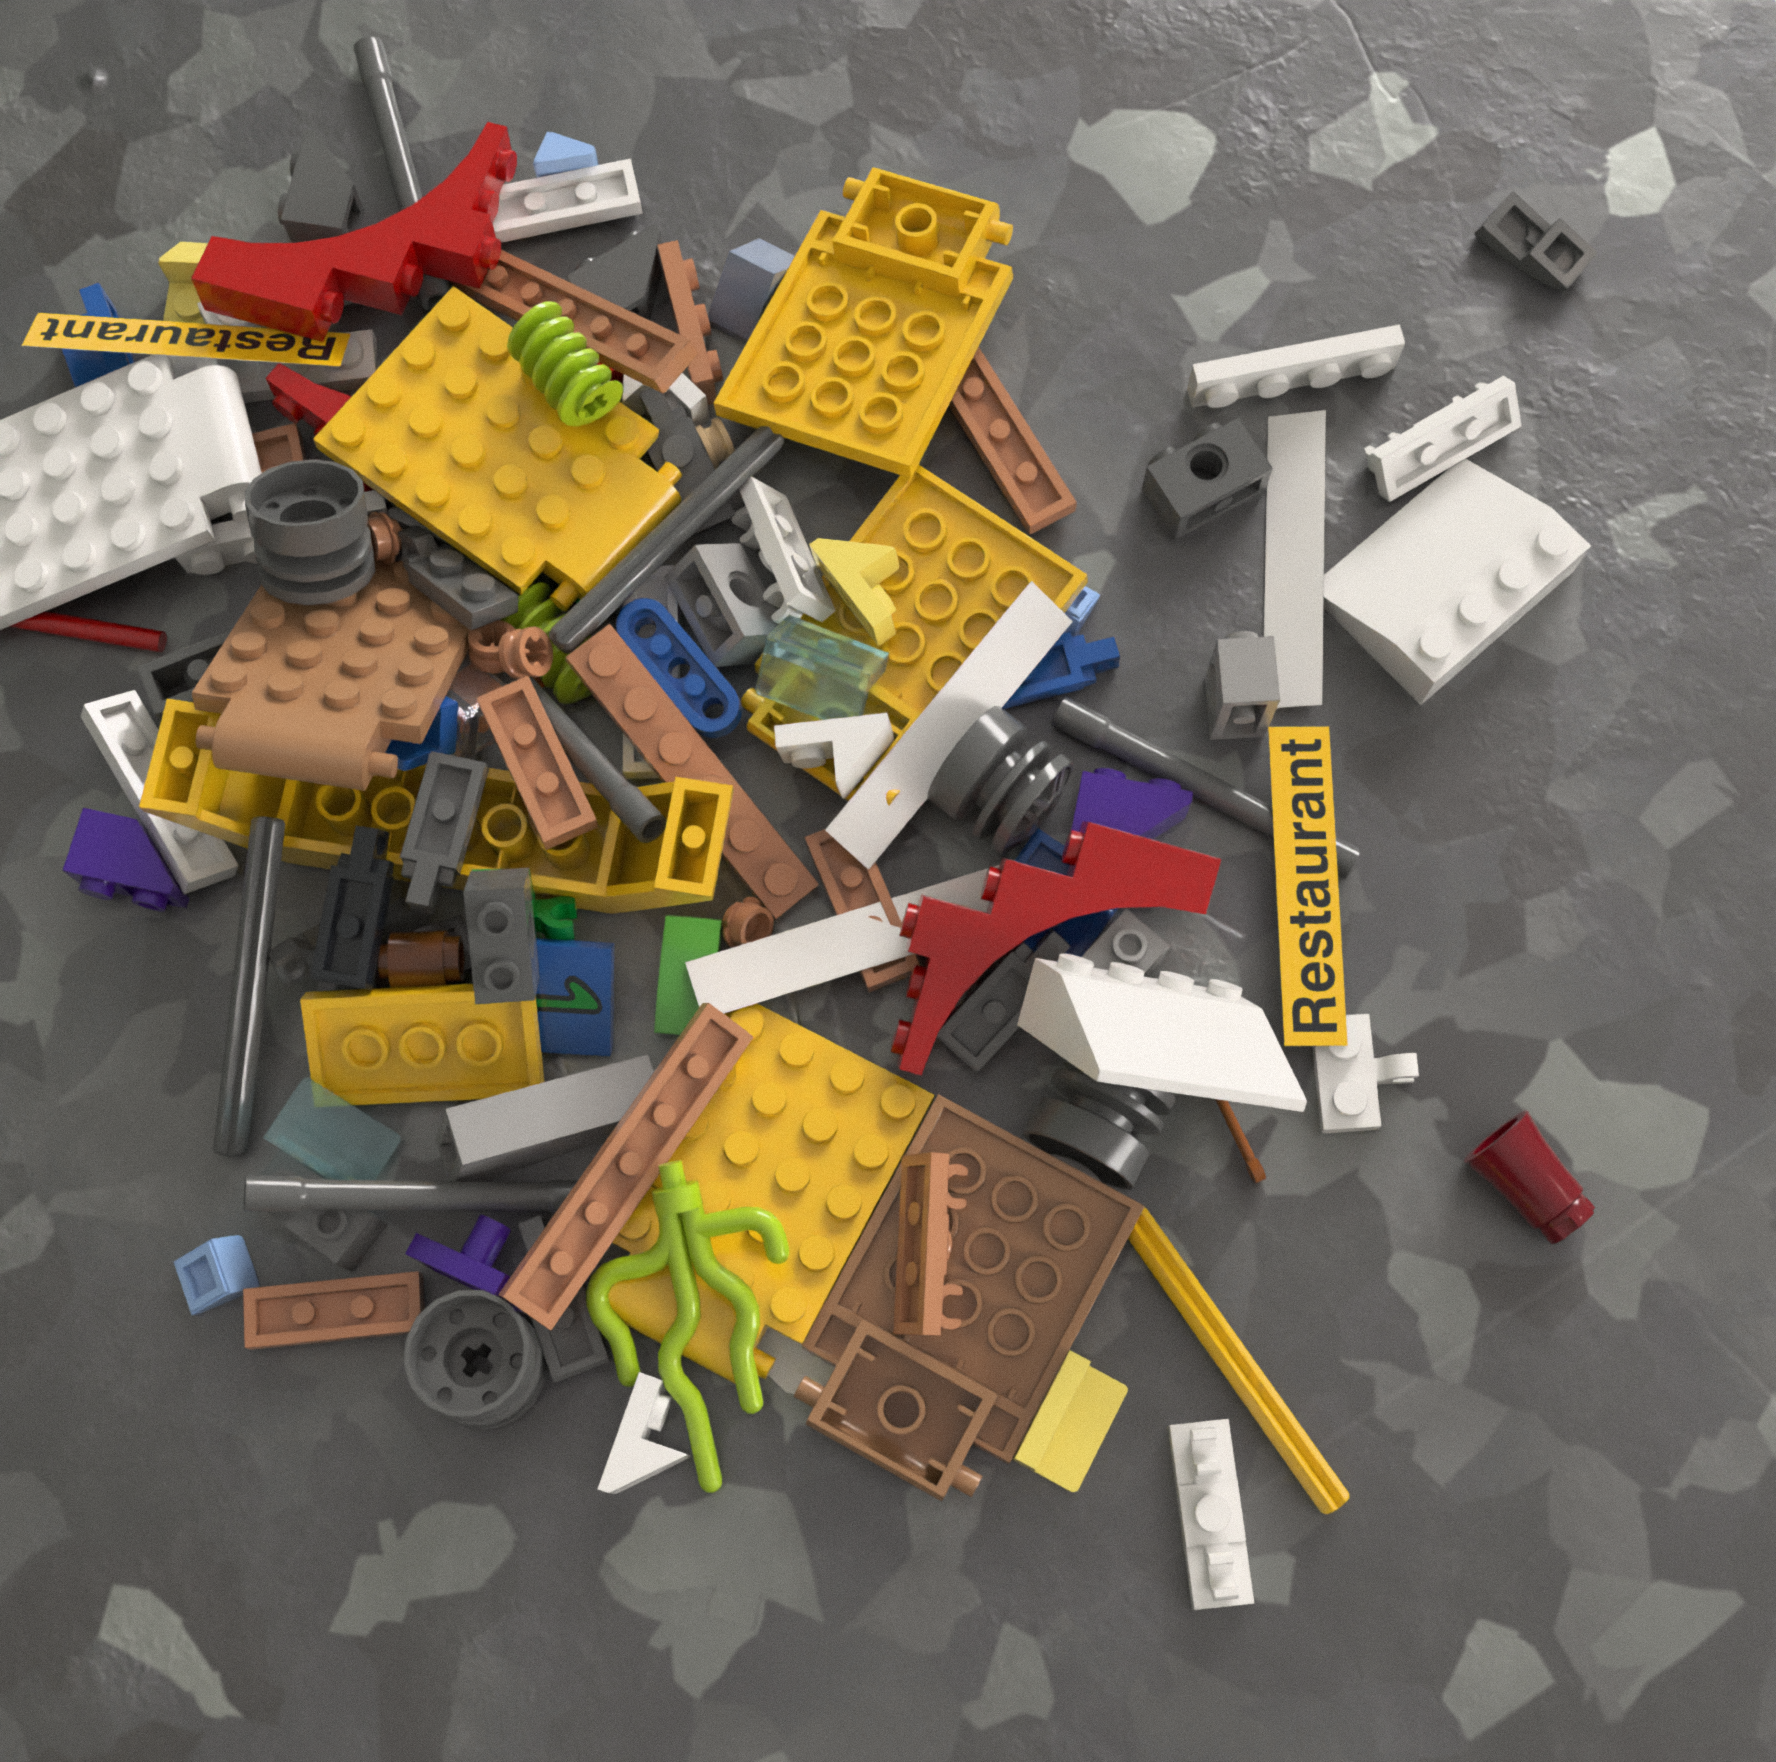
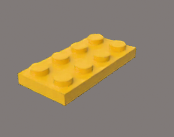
M473 984L374 988L372 990L305 992L300 999L314 1107L476 1100L545 1082L536 996L533 1001L475 1005Z

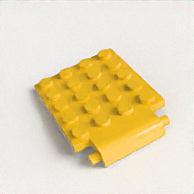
M873 167L865 181L848 177L845 181L843 197L854 201L846 217L820 210L713 404L716 416L756 429L760 426L770 427L774 434H780L784 438L912 478L1013 280L1011 266L985 259L993 242L1006 246L1009 244L1013 233V225L999 221L1000 208L997 203Z
M453 286L313 440L319 451L336 463L353 469L365 484L520 595L527 590L541 572L560 584L550 596V600L559 609L566 612L578 598L582 599L682 502L679 492L674 487L681 479L682 473L670 462H665L657 472L640 460L658 438L659 429L621 402H618L603 417L589 424L568 426L562 422L557 410L547 403L545 395L536 389L532 378L522 371L520 362L509 354L507 343L513 327Z
M919 464L912 478L901 475L898 477L849 541L886 545L896 549L900 567L896 572L879 583L896 608V612L891 614L896 635L878 647L823 575L821 578L835 608V612L823 622L803 613L797 624L787 628L789 633L770 644L755 663L756 673L773 684L774 688L767 697L754 688H750L745 692L740 701L741 706L753 714L747 722V731L776 751L775 725L887 713L893 729L894 741L850 794L844 798L847 801L853 797L1031 581L1064 613L1088 583L1086 573ZM834 758L826 759V763L819 767L801 768L840 795L836 785ZM892 789L886 793V801L889 806L900 790Z
M756 1003L724 1013L754 1037L668 1162L681 1160L686 1181H698L705 1214L740 1207H760L771 1212L784 1228L789 1245V1257L781 1264H775L768 1260L763 1239L754 1230L710 1237L717 1261L723 1267L739 1276L752 1289L759 1305L760 1327L753 1347L758 1376L766 1380L776 1361L775 1357L758 1349L768 1327L803 1345L818 1314L898 1169L902 1156L906 1154L929 1111L935 1095ZM660 1174L612 1242L614 1245L630 1253L629 1256L650 1250L659 1237V1221L652 1191L663 1187ZM668 1264L663 1270L646 1277L620 1281L609 1291L608 1299L611 1308L628 1327L661 1344L664 1335L672 1326L677 1316V1302ZM694 1268L700 1296L701 1318L694 1336L684 1348L682 1356L735 1384L730 1361L729 1343L736 1323V1311L733 1304L724 1295L711 1288L697 1274Z

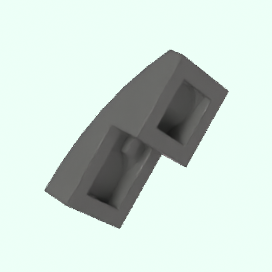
M1514 191L1502 200L1474 233L1487 246L1512 265L1534 279L1561 292L1569 288L1598 253L1561 218L1550 225Z

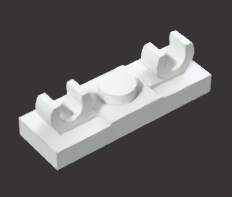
M1502 376L1490 384L1478 383L1475 385L1476 392L1462 398L1457 395L1452 398L1453 403L1414 424V427L1404 433H1390L1387 435L1388 442L1376 449L1370 445L1364 448L1368 468L1375 473L1379 495L1391 502L1520 428L1521 419L1515 382Z
M750 476L738 488L745 506L737 510L731 520L733 524L747 531L740 537V542L755 551L761 549L758 554L762 563L774 574L777 580L763 594L764 601L778 608L781 607L771 618L774 622L786 628L797 624L803 613L823 622L835 612V608L789 501L784 494Z
M1229 1419L1169 1425L1168 1433L1192 1610L1254 1604Z

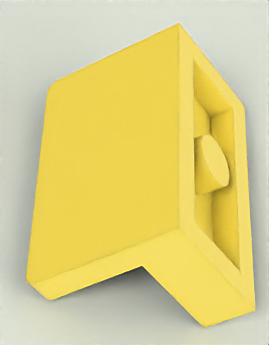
M1071 1350L1066 1355L1012 1460L1070 1492H1076L1080 1488L1128 1392V1388L1121 1382L1089 1366L1091 1361Z

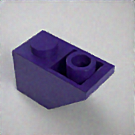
M1098 768L1093 773L1083 771L1071 830L1079 832L1082 821L1153 840L1186 818L1192 802L1193 792L1182 790L1180 784L1167 779H1151L1148 783L1126 779L1124 773L1109 768Z
M88 808L82 809L62 870L80 884L78 888L80 892L104 900H112L114 893L133 897L131 901L133 904L159 912H164L167 904L187 909L190 899L188 894L182 892L146 828L137 819Z

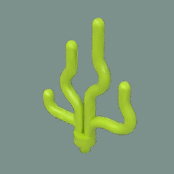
M678 1160L658 1166L663 1187L652 1191L659 1221V1237L657 1242L650 1250L643 1253L619 1257L603 1263L591 1275L586 1289V1307L592 1323L610 1344L619 1382L625 1387H633L639 1372L641 1373L635 1343L629 1327L611 1308L608 1294L616 1283L646 1277L663 1270L668 1264L677 1302V1316L672 1326L664 1335L658 1351V1372L661 1380H663L664 1388L680 1405L683 1411L699 1485L706 1493H714L721 1488L722 1475L708 1411L701 1392L686 1376L681 1366L683 1350L694 1336L701 1318L700 1296L694 1268L697 1274L711 1288L724 1295L733 1304L736 1311V1323L729 1343L730 1361L740 1406L747 1414H755L763 1406V1396L753 1353V1347L760 1327L759 1305L752 1289L739 1276L723 1267L717 1261L710 1237L754 1230L763 1239L768 1260L775 1264L784 1263L788 1259L789 1245L781 1222L771 1212L760 1207H740L705 1214L699 1183L696 1180L686 1181L682 1161Z

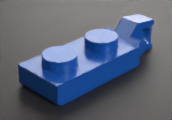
M1071 632L1063 633L1004 704L1002 709L1084 689V686L1096 683L1095 674L1119 667L1120 655L1115 638L1110 637L1086 643L1084 635L1071 636Z

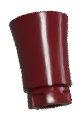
M1528 1110L1518 1113L1498 1127L1464 1159L1468 1166L1486 1179L1517 1209L1533 1229L1539 1228L1551 1244H1556L1565 1239L1594 1214V1205L1581 1193L1583 1187L1566 1169L1546 1142Z

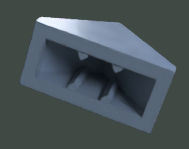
M760 238L729 251L708 313L709 324L746 344L795 256Z

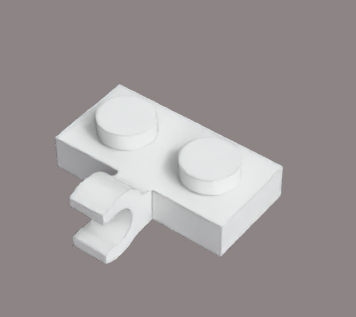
M1369 1014L1346 1015L1348 1046H1312L1321 1134L1379 1130L1381 1118L1377 1085L1413 1083L1414 1078L1419 1076L1416 1053L1374 1058Z

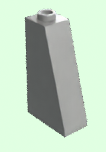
M648 1054L445 1109L435 1139L448 1181L484 1182L606 1140L655 1071L652 1069Z

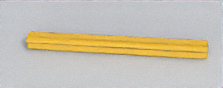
M1144 1207L1128 1240L1319 1511L1323 1514H1330L1336 1511L1348 1501V1491L1150 1212Z

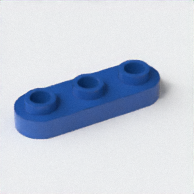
M640 598L625 605L617 617V633L696 732L709 738L723 737L732 732L741 719L742 706L736 691L660 602L649 598ZM648 624L656 626V631L651 637L641 638L638 636L643 626ZM686 664L690 666L689 673L685 677H672V671L677 665ZM713 704L724 706V711L720 717L710 719L705 716L709 706Z

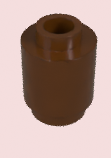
M447 931L391 932L388 944H381L378 958L380 978H389L391 988L450 985V982H462L465 972V952L462 936H449Z

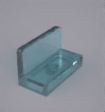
M788 615L766 637L756 693L822 720L862 716L870 688L885 673L889 653Z
M309 1077L301 1080L263 1137L328 1179L377 1180V1175L401 1140L397 1132Z

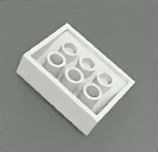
M1464 459L1447 469L1324 574L1323 608L1422 705L1572 574L1591 545L1553 508L1471 461Z
M1060 954L1058 962L1035 958L1017 1025L1095 1081L1304 1112L1307 1100L1262 1008L1241 997L1243 991L1241 987L1214 979L1209 980L1207 987L1193 985V979L1168 971H1160L1158 979L1144 977L1145 972L1143 970L1116 962L1110 963L1109 970L1093 968L1094 963L1092 961L1070 954Z

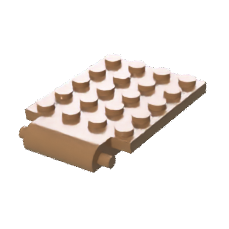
M382 561L375 562V573L368 585L354 595L332 603L316 605L288 603L270 595L261 585L192 691L195 710L221 714L216 727L201 725L198 728L196 746L198 749L211 750L213 763L219 769L365 791L373 775L389 778L395 777L398 757L394 754L385 753L391 740L422 744L469 650L467 638L469 629L409 583L408 572L403 567L404 562L402 561L391 564H384Z
M938 1094L905 1155L928 1152L949 1154V1165L960 1164L968 1168V1176L950 1177L948 1180V1193L950 1196L967 1199L966 1207L962 1209L947 1210V1214H949V1232L952 1237V1251L947 1261V1275H944L943 1283L957 1284L963 1288V1293L958 1296H946L943 1299L942 1312L947 1318L961 1319V1327L953 1330H941V1336L893 1334L901 1162L802 1345V1349L834 1366L835 1369L825 1387L804 1376L793 1397L813 1408L805 1425L942 1502L950 1486L972 1498L983 1476L962 1464L972 1444L1006 1464H1010L1145 1206Z

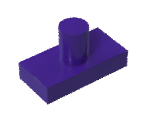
M480 1214L460 1253L416 1233L405 1254L434 1272L473 1290H484L500 1297L498 1294L510 1276L492 1268L511 1229Z

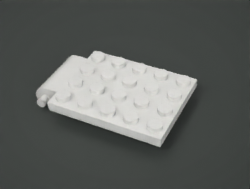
M152 354L0 420V630L214 541L215 536L211 520L231 512L234 521H248L245 507V490L252 480L262 474L238 376L232 369L218 366L217 361L213 358H203L196 363L197 370L176 378L171 358L168 355Z

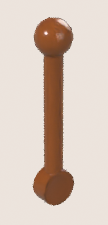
M1215 1099L1245 1161V1166L1251 1180L1255 1184L1265 1180L1264 1169L1259 1160L1255 1158L1229 1102Z

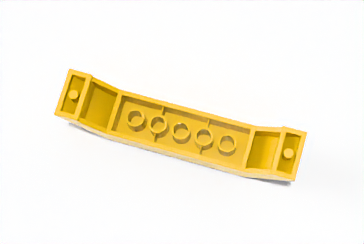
M167 698L139 808L142 811L247 849L251 820L254 817L279 818L284 820L285 823L281 861L330 870L331 865L337 866L341 853H351L356 825L382 829L390 833L386 860L394 862L393 880L403 879V881L411 882V879L404 878L401 875L403 861L400 855L426 764L408 771H402L397 768L394 778L373 775L365 791L219 769L213 763L211 750L197 748L196 734L201 725L216 727L221 714L195 710L193 702ZM489 768L460 876L457 875L455 885L451 888L464 891L472 869L529 868L535 900L569 896L575 898L578 909L617 914L712 901L734 791L733 785L675 777L674 782L637 787L667 820L665 830L657 839L649 843H642L610 808L609 802L591 783L579 782L597 819L598 828L546 850L510 772Z

